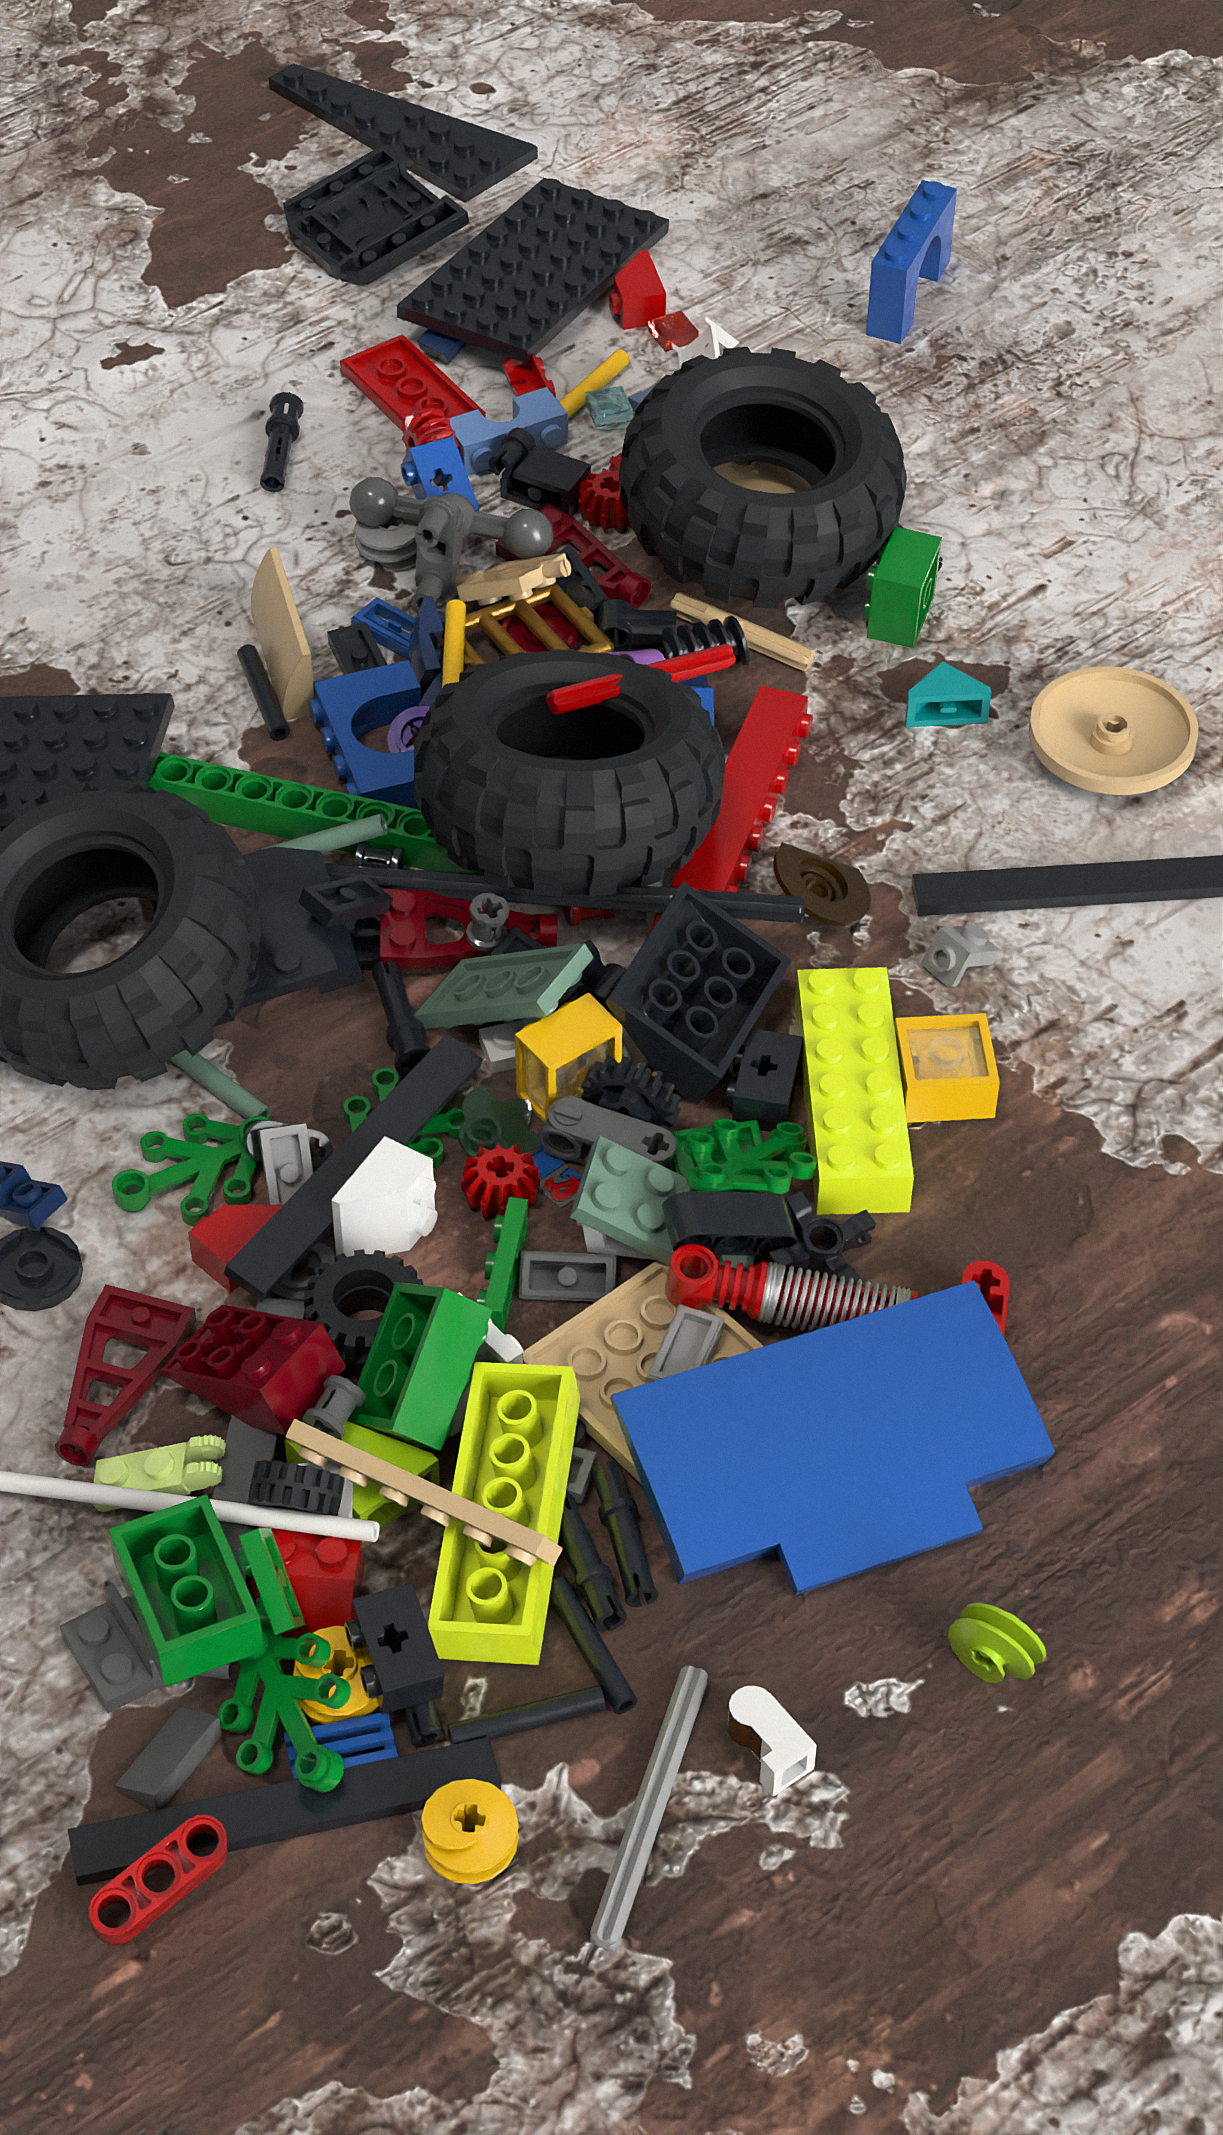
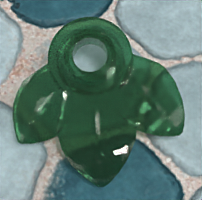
M484 1086L477 1087L464 1099L462 1113L465 1122L460 1127L458 1140L461 1148L468 1155L476 1157L479 1146L493 1150L497 1141L503 1149H509L517 1143L521 1154L532 1153L534 1155L542 1148L538 1141L539 1134L527 1129L532 1113L531 1100L510 1099L495 1102L492 1094ZM475 1137H484L487 1141H481Z

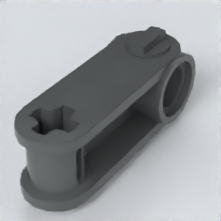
M570 1095L556 1098L555 1102L549 1107L547 1119L539 1134L538 1141L541 1147L550 1155L586 1165L592 1144L599 1136H602L674 1171L672 1157L675 1155L677 1143L674 1135L669 1130L587 1103L578 1097ZM658 1139L662 1141L661 1149H658Z

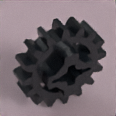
M611 1056L606 1057L604 1063L595 1061L581 1085V1088L584 1090L581 1095L582 1100L667 1130L673 1127L681 1110L678 1107L681 1097L672 1094L675 1085L669 1082L663 1083L660 1080L663 1073L660 1071L650 1073L651 1069L647 1068L644 1062H640L635 1066L632 1065L628 1057L623 1056L620 1063H617Z

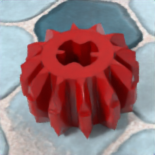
M422 408L414 411L412 415L405 417V421L402 423L401 430L404 434L402 441L406 446L405 452H408L409 448L454 436L457 447L459 446L455 438V430L450 425V419L445 417L439 408Z
M603 468L601 474L589 473L588 479L581 482L579 510L581 517L588 519L590 527L601 525L603 531H606L608 528H615L620 531L622 525L631 526L627 516L628 510H625L620 497L619 468L614 472H608Z
M498 1141L493 1150L479 1146L476 1157L466 1158L463 1176L461 1177V1190L464 1192V1196H466V1202L470 1210L480 1209L484 1220L493 1213L505 1215L509 1197L528 1199V1206H535L538 1186H540V1172H538V1167L535 1166L532 1153L521 1154L517 1143L509 1149H503Z

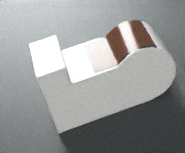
M745 1686L738 1689L731 1696L728 1712V1732L736 1743L749 1747L761 1762L760 1783L772 1797L814 1769L817 1745L768 1691L758 1686Z

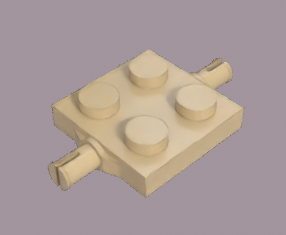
M565 553L507 561L486 571L478 570L471 574L457 575L455 586L460 600L463 602L478 600L479 605H487L501 600L502 596H509L510 601H517L533 595L532 588L549 586L556 582V577L569 576L571 564L567 560Z

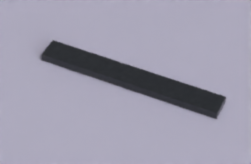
M1223 855L913 874L911 885L918 916L1223 897Z
M446 1034L226 1265L224 1275L262 1302L334 1225L331 1200L380 1141L387 1137L407 1147L480 1069L483 1058L449 1034Z
M485 1737L344 1768L340 1782L328 1792L316 1791L304 1786L299 1779L68 1829L77 1885L80 1886L115 1878L185 1821L196 1815L212 1816L222 1823L227 1835L228 1852L421 1810L424 1809L426 1801L438 1788L456 1780L476 1779L491 1783L501 1790V1781L490 1739ZM201 1833L189 1841L187 1848L193 1855L204 1857L216 1850L218 1841L211 1834Z

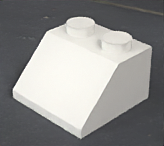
M384 1137L331 1200L336 1256L342 1253L346 1257L353 1256L354 1250L362 1249L365 1250V1254H373L375 1250L385 1251V1255L408 1251L421 1236H427L434 1228L438 1216L437 1211H435L434 1193L436 1182L433 1177V1159Z

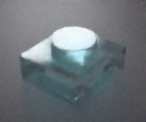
M622 386L586 392V407L596 428L632 421L633 409Z

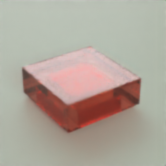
M682 311L648 321V332L665 352L673 350L672 343L680 348L689 345L699 335V331Z

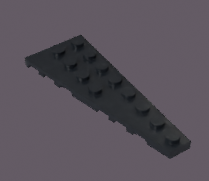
M294 63L269 77V88L271 91L373 150L385 144L405 160L407 170L464 203L538 159V147L532 143Z

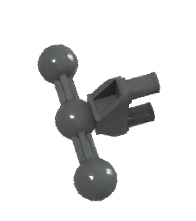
M367 477L359 482L352 489L349 500L353 516L360 523L368 527L384 526L393 518L419 523L415 531V540L417 542L415 581L417 589L411 599V608L415 613L418 612L424 597L432 596L436 606L438 600L450 592L457 574L460 555L463 549V539L467 538L470 534L503 540L512 554L522 559L541 556L551 547L553 541L552 523L544 513L535 509H521L510 518L477 512L466 497L457 493H444L439 497L432 496L424 500L398 495L393 485L380 477Z

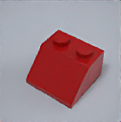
M271 1528L306 1623L303 1627L281 1635L286 1638L299 1639L302 1635L314 1633L319 1629L332 1626L344 1627V1621L351 1620L352 1599L360 1597L364 1575L362 1541ZM252 1577L250 1595L257 1609L256 1599L261 1596L255 1579Z

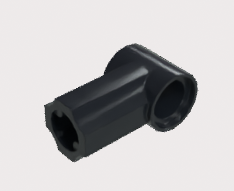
M612 599L604 602L599 607L597 627L614 644V652L627 651L632 645L659 646L660 634L663 629L671 628L676 633L677 611L633 609L624 600Z

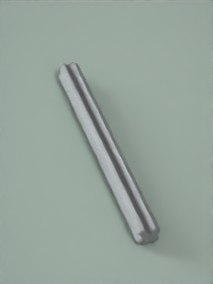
M687 1665L681 1669L590 1931L591 1943L596 1947L615 1950L619 1946L708 1684L707 1672L702 1668Z

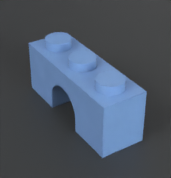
M547 387L512 398L513 420L507 422L490 421L478 409L449 418L450 425L455 430V438L459 443L458 450L468 476L490 469V458L502 447V440L512 428L525 429L533 436L537 446L548 450L568 443V413Z

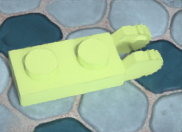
M216 1435L191 1437L188 1443L183 1442L100 1459L96 1462L94 1483L177 1495H190L191 1491L205 1489L208 1486L214 1487V1485L221 1483L222 1466H218V1463L215 1464L212 1460L217 1461V1459H221L224 1456L226 1443H224L225 1440H222L221 1437H216ZM93 1504L98 1511L102 1512L121 1509V1507Z

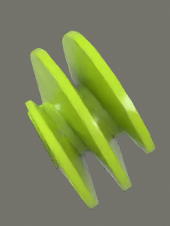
M980 1602L968 1604L961 1611L960 1619H957L949 1627L948 1639L959 1660L974 1675L988 1683L996 1684L1001 1682L1005 1674L1022 1680L1031 1678L1035 1672L1034 1664L1037 1665L1046 1658V1649L1039 1637L1016 1616L993 1605Z

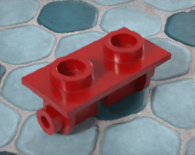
M533 353L531 360L527 364L509 357L505 358L502 370L510 386H513L515 397L547 387L556 398L553 381L547 380L545 377L544 364L541 357L536 358Z

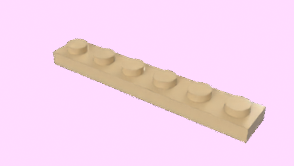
M293 1420L285 1436L301 1447L298 1456L323 1469H325L328 1461H331L341 1466L338 1473L341 1477L363 1488L366 1487L369 1480L382 1486L378 1494L405 1508L411 1499L423 1505L420 1514L445 1527H448L451 1519L464 1524L465 1527L462 1534L487 1547H490L493 1539L508 1545L504 1554L527 1566L533 1567L536 1559L554 1567L563 1549L546 1536L299 1420Z

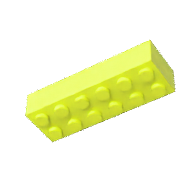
M887 967L797 970L795 1014L798 1036L803 1037L801 1071L810 1154L818 1160L813 1178L816 1214H857L864 1210H867L868 1213L910 1212L914 1174Z
M475 1362L452 1487L453 1493L546 1536L556 1544H558L581 1399L573 1366ZM451 1519L444 1531L428 1620V1629L438 1658L539 1665L554 1567L536 1559L533 1567L527 1566L504 1554L508 1545L493 1539L490 1547H487L462 1534L465 1525Z

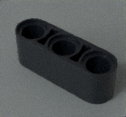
M689 1191L675 1194L667 1198L662 1204L673 1251L687 1244H698L708 1248L714 1255L769 1256L770 1252L798 1243L787 1199L782 1194Z

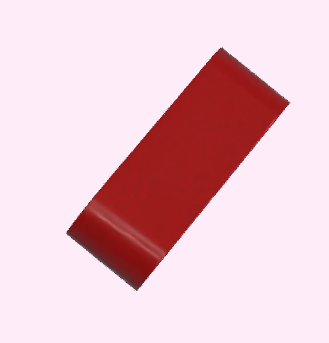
M196 1815L188 1819L101 1888L92 1898L89 1906V1918L96 1936L104 1943L110 1945H121L132 1940L215 1873L224 1864L228 1854L227 1835L222 1823L215 1817L208 1815ZM201 1833L211 1834L218 1841L216 1850L204 1857L193 1855L187 1848L189 1841ZM156 1868L168 1869L175 1876L173 1884L163 1892L150 1891L144 1885L147 1874ZM112 1903L124 1904L131 1911L127 1922L117 1928L107 1927L100 1922L102 1911Z

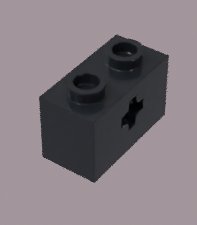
M751 1028L747 1036L746 1045L739 1048L734 1058L733 1072L739 1073L737 1080L729 1079L725 1106L733 1107L732 1120L736 1122L757 1120L759 1129L768 1132L776 1129L777 1124L780 1122H789L801 1069L802 1036Z
M413 1583L352 1599L351 1620L344 1621L346 1637L352 1652L361 1651L365 1663L364 1667H360L362 1685L368 1699L376 1697L381 1714L441 1698L445 1675ZM389 1646H392V1649L395 1652L394 1654H392V1651Z

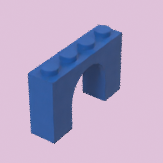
M922 180L872 260L866 335L901 344L914 320L918 277L938 282L950 262L957 188L945 186L940 182Z
M409 660L313 682L314 699L308 701L311 719L314 725L320 724L322 727L320 728V735L324 750L326 752L332 751L333 753L332 764L337 780L344 779L346 783L344 784V792L419 809L414 797V750L400 753H384L369 749L359 742V739L366 733L379 727L391 725L392 721L401 712L419 705L421 701V686Z

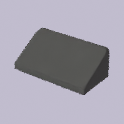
M521 1251L519 1299L596 1302L615 1289L617 1256L610 1254Z
M179 1707L115 1784V1790L150 1811L164 1808L221 1738L219 1718L209 1713Z

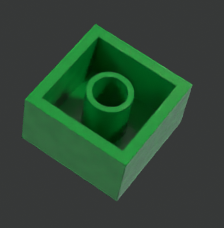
M895 526L889 542L884 541L882 543L877 558V564L879 565L878 567L871 566L866 582V590L872 591L871 597L868 596L863 611V620L868 621L867 638L914 648L935 597L942 537Z

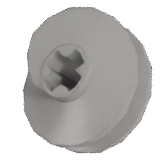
M393 518L384 526L368 527L357 520L354 527L356 535L355 545L361 555L369 560L379 562L386 569L396 572L408 570L416 566L417 542L415 540V531L419 523Z

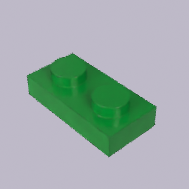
M271 1527L257 1528L240 1535L239 1538L243 1548L238 1550L239 1560L247 1577H254L261 1596L256 1599V1606L263 1624L267 1628L272 1626L275 1635L287 1633L305 1626L304 1617Z

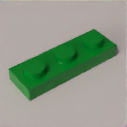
M509 1197L505 1215L497 1214L493 1242L498 1243L497 1251L488 1252L485 1264V1280H490L488 1290L480 1289L477 1303L493 1310L490 1316L492 1323L503 1334H505L520 1267L521 1251L524 1249L528 1231V1199Z

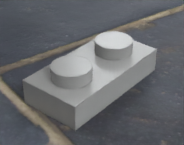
M306 1123L258 1130L268 1205L285 1204L313 1174Z

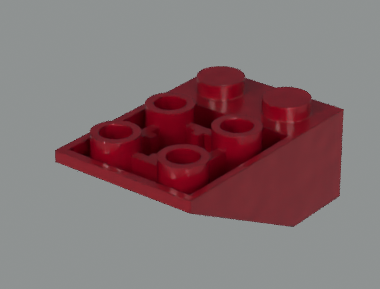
M221 1305L207 1316L205 1323L187 1342L177 1348L175 1355L161 1369V1372L167 1378L247 1425L286 1435L293 1420H300L307 1409L324 1393L323 1384L325 1380L331 1375L339 1376L346 1368V1365L322 1323Z

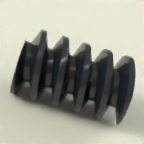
M734 616L725 617L723 624L718 619H712L708 622L707 627L703 622H697L693 624L692 629L687 625L678 626L676 633L671 628H665L660 634L659 651L665 659L722 644H729L733 648V654L739 656L743 665H748L749 663L747 639L740 623Z

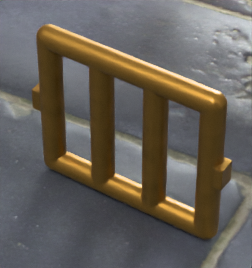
M556 583L532 590L533 595L517 601L507 599L466 615L465 633L481 627L505 655L524 652L497 622L514 614L525 623L549 651L550 649H570L532 608L551 600L592 644L577 650L578 652H614V644L594 624L593 613L586 606L579 608ZM465 639L463 669L467 670L477 664H487Z

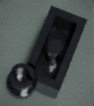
M518 427L512 428L502 440V447L489 460V467L497 476L506 468L502 472V478L500 479V497L538 511L549 504L573 517L579 510L581 482L588 479V475L591 473V464L537 446L533 436L528 431Z

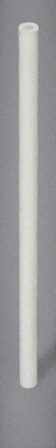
M0 1471V1491L157 1512L197 1498ZM209 1499L218 1521L376 1542L379 1536V1523L376 1521Z

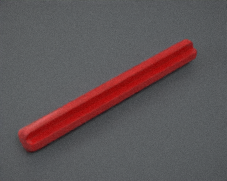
M722 644L647 664V666L671 673L672 682H679L727 669L735 664L736 656L733 654L731 645ZM614 673L554 689L546 696L549 710L552 714L558 715L618 697L622 688L615 684L623 676Z

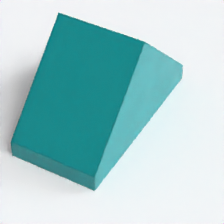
M943 661L908 691L905 715L906 728L988 723L991 689L989 686Z

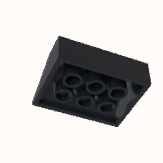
M683 882L605 1003L622 1024V1027L654 1071L663 1073L660 1079L673 1083L675 1085L674 1089L697 1105L722 1079L792 960Z

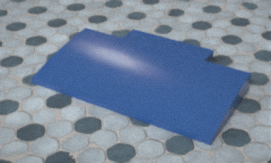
M975 1280L618 1392L610 1397L679 1584L778 1552L795 1596L977 1535L983 1530V1526L968 1489L1044 1464L1055 1453L1017 1363Z

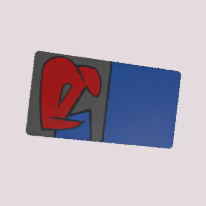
M539 1141L521 1151V1154L532 1153L535 1166L538 1167V1172H540V1186L538 1188L559 1207H564L576 1198L582 1178L565 1162L546 1152L539 1144Z

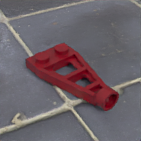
M549 504L539 511L544 513L550 520L554 533L551 547L541 556H547L566 541L571 542L581 551L578 555L587 567L598 562L609 570L600 578L595 577V579L610 600H624L632 608H638L646 601L651 590L650 580L636 572H632L578 520ZM498 540L495 542L497 556L506 561L522 559L512 554L506 547L505 541Z
M383 889L393 897L388 913L380 914L379 962L383 961L384 968H388L387 961H391L402 969H429L458 964L462 959L489 956L492 951L477 950L467 941L466 930L468 924L472 921L469 909L473 901L448 898L426 890ZM485 905L482 906L481 914H484ZM510 910L509 916L503 924L507 929V934L516 926L545 948L557 946V914L539 913L530 915ZM430 916H440L456 920L463 927V936L455 942L431 944L425 939V920Z
M105 1284L86 1319L64 1421V1429L55 1444V1451L63 1460L76 1466H87L92 1462L102 1440L162 1375L161 1369L175 1355L177 1348L185 1343L196 1322L195 1308ZM111 1338L148 1348L147 1354L130 1370L103 1363L102 1361L105 1345ZM93 1380L122 1387L119 1394L108 1407L86 1401Z

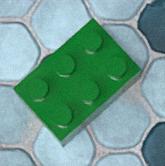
M396 1282L357 1386L365 1394L366 1400L361 1407L353 1410L347 1421L409 1445L441 1451L444 1441L452 1432L454 1413L461 1394L465 1392L470 1383L471 1367L478 1348L487 1337L488 1321L493 1310L447 1288Z
M207 1494L108 1529L114 1564L164 1687L265 1651L259 1613Z

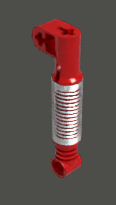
M687 1244L673 1252L665 1283V1295L676 1308L680 1304L699 1310L706 1305L711 1306L712 1300H716L717 1307L723 1308L724 1302L729 1303L728 1309L735 1310L736 1305H741L740 1311L746 1312L751 1320L770 1324L774 1317L776 1326L782 1320L783 1326L787 1327L791 1321V1327L795 1329L799 1324L801 1331L806 1329L808 1324L809 1332L814 1331L815 1327L818 1330L921 1297L918 1291L910 1290V1288L906 1290L905 1287L901 1289L900 1286L896 1288L895 1285L891 1287L890 1292L887 1291V1284L883 1285L882 1290H879L878 1282L874 1284V1288H870V1281H867L865 1287H863L861 1279L857 1281V1285H853L854 1279L852 1277L849 1279L848 1284L845 1283L844 1276L840 1277V1282H837L835 1274L832 1275L831 1280H827V1272L823 1274V1279L819 1278V1271H816L814 1277H811L810 1269L806 1271V1275H802L803 1270L801 1267L798 1269L797 1274L794 1273L793 1266L789 1267L788 1277L785 1279L786 1266L784 1264L781 1265V1263L777 1265V1263L773 1264L772 1262L762 1261L756 1266L749 1265L748 1270H744V1263L737 1262L736 1268L731 1267L732 1261L725 1260L723 1266L719 1265L720 1259L716 1258L713 1252L698 1244ZM980 1260L973 1262L965 1268L960 1284L975 1280L1004 1337L1010 1288L1009 1276L996 1263Z

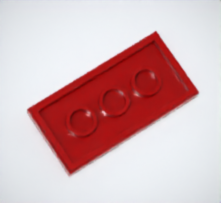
M403 334L340 360V371L400 430L405 417L412 415V412L422 408H439L447 418L478 409L486 418V412Z

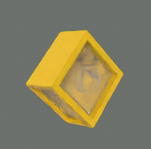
M590 993L583 995L573 1002L570 1001L563 1004L557 1011L537 1022L527 1024L521 1031L515 1034L516 1094L545 1123L549 1107L555 1102L556 1098L570 1095L581 1099L584 1091L581 1085L595 1061L604 1063L606 1057L611 1056L617 1063L621 1062L622 1024Z
M986 1013L896 1018L895 1035L907 1123L995 1118L1000 1081Z

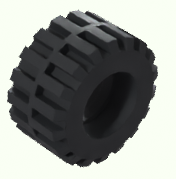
M364 1249L354 1250L353 1256L346 1257L344 1253L335 1256V1263L331 1265L325 1262L318 1268L319 1276H311L307 1283L308 1291L304 1292L305 1319L323 1324L346 1365V1368L339 1375L346 1379L350 1375H356L357 1381H359L383 1317L382 1315L370 1320H356L348 1316L363 1310H374L384 1313L396 1282L424 1285L422 1279H418L417 1271L412 1265L404 1267V1260L396 1255L387 1258L385 1257V1251L375 1250L373 1254H365Z

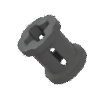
M482 893L476 896L470 904L469 912L472 921L467 926L466 938L472 947L487 952L493 951L506 936L503 924L509 916L510 909L509 904L503 897L493 893ZM485 905L484 914H481L482 906ZM494 930L493 938L490 939V937H491V931Z
M331 1375L323 1384L325 1391L315 1408L307 1409L302 1420L303 1423L341 1440L345 1434L343 1426L353 1410L363 1405L366 1397L363 1391L350 1380L341 1376Z

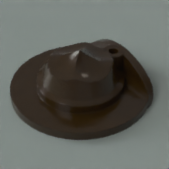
M783 842L781 843L773 860L775 877L785 895L801 896L804 898L805 913L820 922L834 926H850L859 922L865 916L870 907V891L865 878L858 868Z

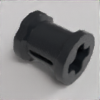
M363 841L357 847L354 865L404 869L405 849L396 847L393 851L370 847L369 842Z

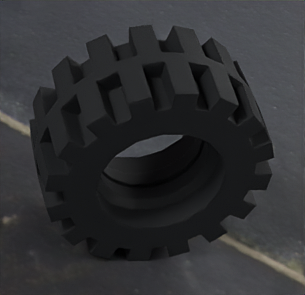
M256 1461L247 1503L338 1516L345 1478L340 1477L341 1475L330 1473V1471L315 1469V1467L301 1466L281 1461Z

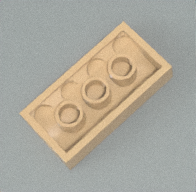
M271 547L264 555L254 578L251 593V615L275 695L285 719L292 720L311 716L308 701L314 699L310 649L278 547Z

